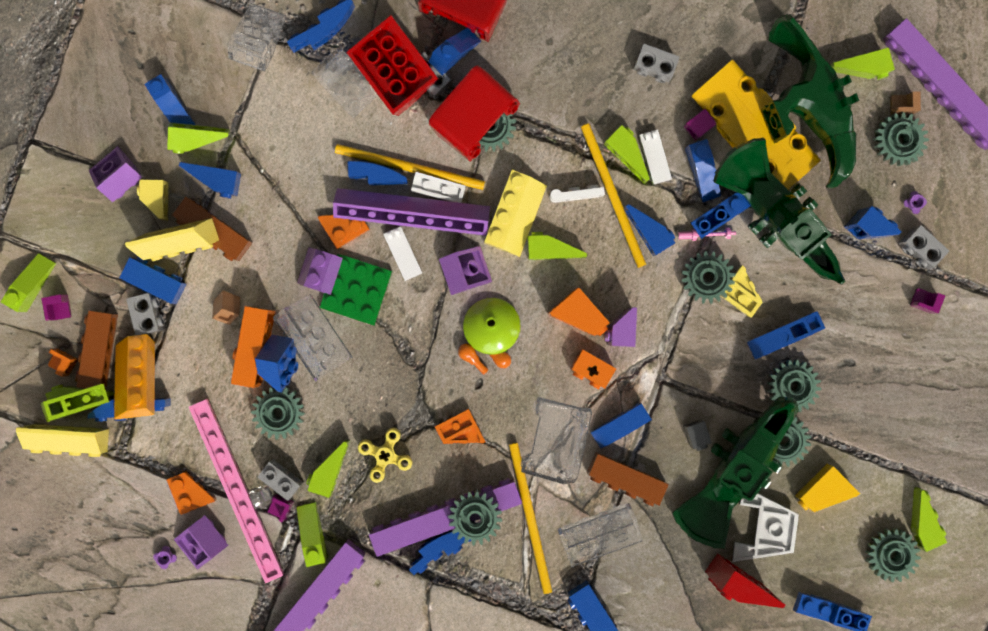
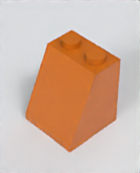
M579 287L574 289L547 313L550 317L593 336H601L608 330L607 325L610 323Z

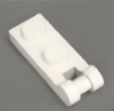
M590 185L584 190H580V187L568 188V192L554 189L549 198L551 202L558 203L603 197L605 192L604 187L599 188V185Z

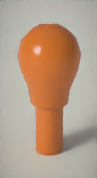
M465 343L459 347L458 355L461 359L474 365L483 375L489 370L479 360L475 349L470 344Z
M506 352L489 355L499 368L505 369L511 364V356Z

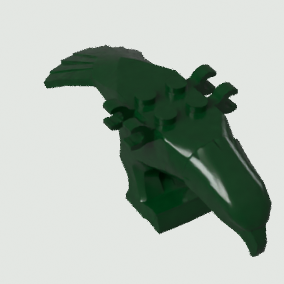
M790 14L782 15L773 24L769 32V41L799 60L802 73L797 84L787 87L777 100L769 102L768 105L762 108L761 112L774 144L783 140L792 132L794 124L788 117L790 112L805 121L810 129L822 140L827 151L830 177L826 188H835L850 176L856 163L857 133L854 131L853 114L850 108L852 104L860 100L857 93L850 97H846L844 94V86L852 83L850 76L846 75L841 79L838 78L836 71Z
M754 138L732 148L720 162V166L715 171L713 182L738 192L745 197L755 214L759 217L758 220L751 222L747 227L756 235L766 226L770 233L763 235L759 239L766 248H769L778 240L787 250L793 252L805 262L819 277L833 280L840 285L844 284L846 281L841 273L840 262L826 243V240L832 234L812 211L818 206L817 202L808 197L801 204L798 198L807 192L804 186L797 183L790 192L770 172L765 138Z
M778 397L752 424L744 428L739 436L726 427L722 437L733 444L728 451L717 443L711 448V452L720 457L721 461L709 482L700 493L684 502L672 512L675 522L689 537L706 546L708 545L715 549H725L733 508L741 499L752 501L762 487L765 489L771 484L769 476H771L773 471L778 474L782 469V464L773 458L785 433L799 411L795 398Z

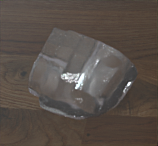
M265 484L250 491L249 497L255 509L259 507L263 509L272 502L271 500L275 493L272 488Z

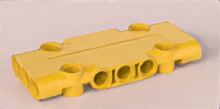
M733 59L691 96L715 120L716 129L732 148L754 138L764 137L770 172L788 190L821 161L807 144L806 138L796 132L795 124L792 132L786 138L774 144L761 112L762 108L773 101V99L765 90L758 88L755 80L747 76ZM742 83H746L749 86L748 91L742 89ZM713 108L720 110V116L713 114ZM793 140L799 143L798 149L793 147Z

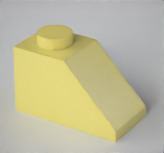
M139 180V185L137 186L139 199L159 219L168 220L169 182L164 180Z

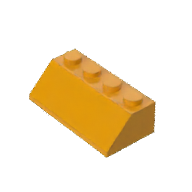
M148 334L128 336L116 345L115 420L155 414V342Z

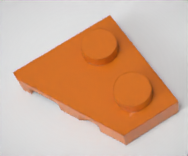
M469 409L435 426L443 444L486 442Z
M187 472L167 479L180 515L217 500L215 496H211L203 489L204 487L199 482L194 481L193 477Z

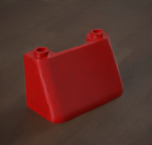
M419 0L418 6L419 11L427 15L432 11L433 15L437 16L438 14L471 29L472 33H475L477 30V33L481 35L480 39L489 42L507 0Z
M476 65L429 119V126L439 138L471 162L481 152L479 141L503 113L505 115L514 114L518 110L520 102L486 70Z

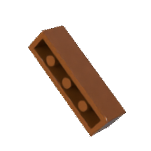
M185 196L172 214L177 218L175 222L179 225L212 218L219 241L213 243L212 248L214 250L218 248L224 252L223 256L230 261H240L253 243L189 197Z
M88 311V314L85 316L84 324L86 329L81 339L83 348L78 358L80 368L75 377L78 388L87 389L104 384L105 390L107 389L118 314Z
M598 452L595 453L587 471V474L591 476L590 480L599 484L601 481L608 483L607 487L615 491L622 489L626 491L625 495L636 499L637 496L643 498V502L650 506H654V504L660 506L669 485L661 479Z

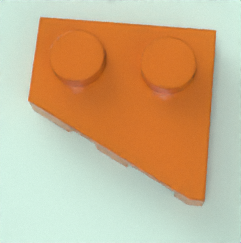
M333 215L317 217L336 249L341 248L370 230L365 221L333 218Z

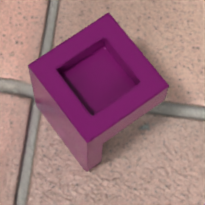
M704 109L687 122L684 128L696 141L715 126L716 122L707 110Z
M917 288L910 306L930 314H939L945 295L930 293Z
M60 294L41 298L46 321L72 317L68 295Z
M276 494L272 497L268 513L279 517V521L283 522L287 518L294 501H287L281 495Z

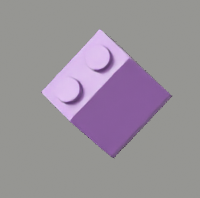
M118 146L89 170L96 188L112 202L121 198L125 191L131 186H135L142 178L139 170Z
M480 246L455 252L439 259L451 295L492 282Z
M309 247L297 284L331 295L343 258Z
M627 308L608 326V330L604 334V340L607 341V345L635 347L637 308Z
M205 515L174 539L197 570L229 546L225 537L216 530L214 523Z

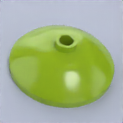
M486 298L476 302L467 311L463 322V331L468 343L475 350L488 355L500 354L510 349L517 341L521 328L520 318L515 308L499 298ZM489 321L495 322L493 326H488Z

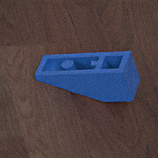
M466 28L433 51L429 63L443 76L481 43V40L469 28Z
M160 74L144 84L170 123L196 125L167 78Z
M705 139L688 145L685 151L702 203L721 197L719 185L713 182L716 168L708 140Z
M179 162L181 168L213 191L219 193V197L231 199L232 196H238L241 179L239 172Z
M629 204L624 207L626 214L652 256H656L675 244V236L670 229L667 230L665 226Z

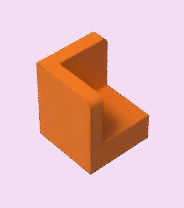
M58 348L50 349L49 353L53 356L48 366L55 369V374L61 377L69 376L78 359Z

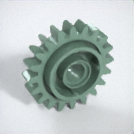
M905 112L899 114V116L895 113L891 115V118L889 116L885 118V122L878 124L881 129L875 130V133L879 136L873 138V140L878 141L879 144L875 145L874 148L881 149L877 155L884 154L883 161L890 159V165L897 162V166H902L903 163L909 165L911 161L916 162L918 161L917 157L924 155L921 150L928 148L923 144L929 141L928 138H924L928 131L921 130L925 124L918 125L920 118L912 120L913 114L906 117ZM899 135L904 139L903 144L898 140Z
M503 113L495 122V128L488 130L479 141L481 147H485V152L488 151L489 147L495 152L496 146L502 150V143L509 145L507 138H514L510 131H516V127L511 126L516 123V119H510L513 114L505 115Z
M705 251L704 257L697 253V260L690 258L692 265L685 264L688 271H682V274L687 276V278H683L682 282L688 284L684 286V290H691L688 293L689 297L693 294L696 295L695 302L702 298V304H704L706 299H708L710 305H712L714 298L719 303L720 296L727 298L725 291L732 292V288L729 285H735V281L730 278L735 277L736 274L729 272L734 268L733 266H726L729 259L721 261L722 254L716 258L714 251L711 256H708L707 251ZM707 273L712 274L714 280L709 283L705 282L703 276Z
M786 360V366L783 363H779L780 370L773 368L776 374H769L768 376L773 380L766 383L772 386V388L767 390V392L773 393L770 400H776L780 396L793 397L797 400L798 412H802V407L808 410V403L815 404L812 398L820 397L815 393L822 389L816 386V384L821 382V380L815 379L818 372L811 373L813 366L806 368L807 362H801L800 364L799 360H794L793 364L791 360ZM793 381L797 383L795 391H792L790 388Z
M270 387V393L266 390L262 391L264 397L257 396L256 398L259 403L252 404L257 408V410L251 411L252 414L257 415L252 421L259 422L255 428L262 427L261 434L268 432V438L275 434V439L278 440L281 434L286 439L288 436L287 432L290 435H294L293 428L299 430L300 426L297 423L304 422L300 416L305 415L306 412L300 411V409L305 404H298L301 397L295 399L296 391L289 394L288 387L282 393ZM275 408L282 410L283 415L281 418L275 416Z
M796 416L784 435L789 437L788 442L779 444L777 453L773 458L781 464L785 462L787 467L790 466L791 460L794 464H797V457L804 460L801 453L808 454L809 451L805 446H811V443L806 441L811 438V435L805 434L809 429L808 427H802L804 424L802 420L796 423Z
M476 490L474 496L468 491L467 498L461 494L462 501L455 499L454 503L457 507L451 506L450 510L454 513L448 515V518L454 519L449 522V526H455L452 533L459 532L458 540L465 537V544L472 540L473 546L476 540H479V543L483 545V538L490 542L489 535L491 534L495 537L497 535L494 529H501L497 522H502V518L497 515L501 514L502 511L501 509H495L499 503H491L493 496L486 499V492L479 496L478 490ZM477 513L481 516V519L478 522H473L470 516Z
M885 528L884 534L879 531L877 532L878 538L871 537L874 543H867L871 550H867L865 553L871 557L867 558L866 561L872 563L869 568L875 570L874 574L876 576H880L885 581L888 578L890 582H894L896 578V580L902 582V576L909 579L908 572L915 574L912 567H919L915 560L921 559L920 556L916 555L921 550L914 547L917 545V541L911 540L912 536L910 534H906L903 530L898 532L895 528H892L891 531ZM895 551V557L893 559H890L891 553Z

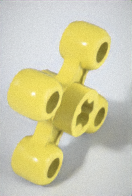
M393 427L387 430L385 434L386 441L382 446H375L367 439L360 441L358 444V451L362 455L369 454L376 458L377 464L370 471V479L373 482L378 483L385 478V467L388 464H395L403 471L409 470L412 466L413 461L410 456L398 455L394 451V445L401 437V433L397 428ZM394 432L396 438H391L390 433ZM363 444H367L369 449L364 450ZM383 450L385 453L389 452L388 459L381 457ZM402 460H407L408 465H403ZM379 472L381 476L376 477L374 473Z

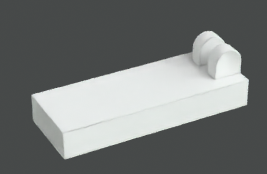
M658 130L640 134L639 140L652 185L671 180V173Z
M415 172L411 191L445 201L461 203L466 186Z
M402 227L394 228L383 234L404 280L407 281L422 274Z

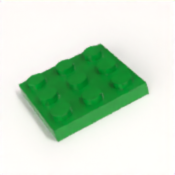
M337 253V256L343 259L331 295L324 293L320 308L375 326L392 271Z

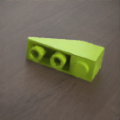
M915 487L911 532L915 541H917L918 548L928 552L947 543L945 539L946 532L938 523L937 519L939 517L936 510L931 507L929 502L931 498L928 492Z

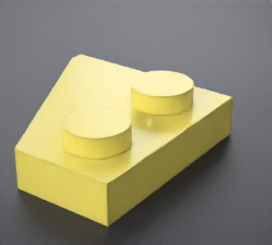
M742 265L736 271V276L731 278V280L735 281V285H729L732 288V292L725 291L727 298L724 299L749 318H752L763 302L755 291V286L750 281L746 268Z

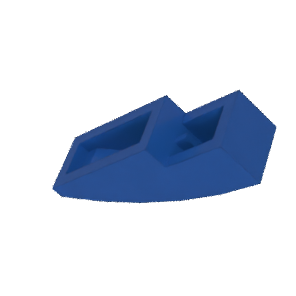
M348 161V177L350 179L368 178L370 186L408 184V179L405 176L387 167L367 162Z
M639 402L590 433L599 447L603 448L628 435L652 419L642 403Z

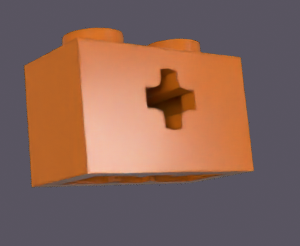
M583 349L580 350L570 368L574 371L572 375L581 380L584 377L589 379V384L598 390L600 387L606 388L616 371V368ZM595 366L596 374L592 373L589 375L588 367Z

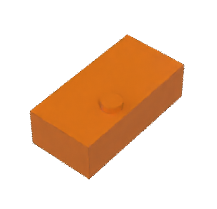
M245 306L238 346L233 352L235 363L231 384L251 388L262 386L263 378L257 374L255 358L272 334L276 311Z

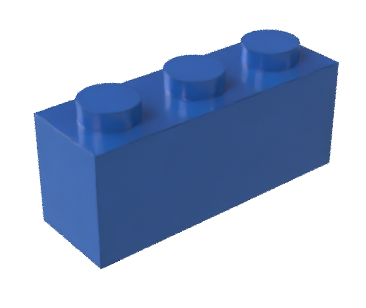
M139 256L137 258L129 257L119 277L120 279L170 304L178 303L187 285L182 282V277L173 273L170 276L164 273V268L157 265L152 267L147 264L148 260H142Z
M587 580L568 592L569 599L567 601L573 610L576 608L580 613L578 618L583 626L587 624L590 631H619Z

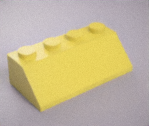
M512 170L484 244L520 257L547 185L528 175Z
M209 218L145 233L126 242L125 245L142 260L151 258L152 261L162 259L164 255H168V258L179 255V252L182 251L188 254L196 251V248L201 247L202 250L212 248L213 243L219 241L213 220Z
M30 424L16 428L22 448L29 449L30 453H43V450L50 451V454L69 452V455L80 456L81 453H88L89 457H100L102 453L108 452L109 429Z

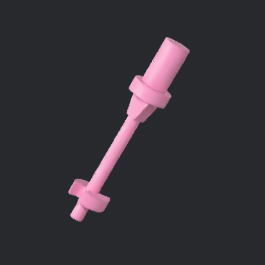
M725 228V232H711L706 236L725 235V238L731 239V235H736V231ZM695 229L678 232V239L696 241L697 237H699Z

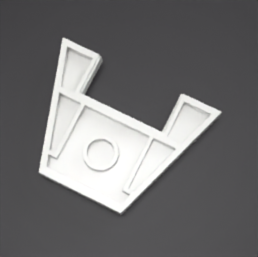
M759 493L752 501L741 499L740 505L759 508L754 545L735 542L732 562L794 553L799 514Z

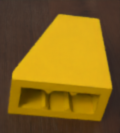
M826 464L795 496L799 499L797 503L805 511L809 509L812 512H816L857 497L860 493L834 466Z

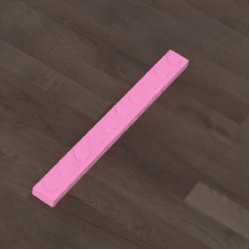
M205 399L189 406V410L264 582L268 583L283 576V569L209 400Z

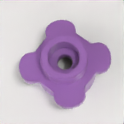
M913 191L903 204L905 207L910 208L913 214H918L920 209L927 204V200L922 195H919L917 191Z
M164 546L159 553H155L153 556L156 563L162 569H167L171 562L177 560V556L172 554L169 546Z

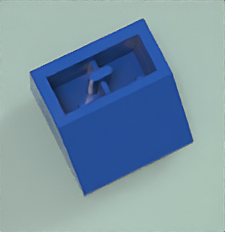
M873 206L858 210L844 226L858 240L885 238L899 235L902 232L897 228L898 225L894 221L888 220L883 216V212L879 208Z
M272 334L255 358L257 374L276 391L281 393L285 386L290 383L291 377L297 372L299 366L296 361L297 350L294 346V339Z

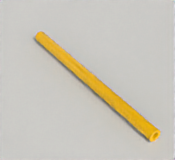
M589 123L581 126V130L637 268L645 266L647 264Z
M337 144L335 148V153L412 173L426 174L480 190L484 189L485 181L340 144Z
M518 442L509 444V449L543 594H549L552 592V587Z

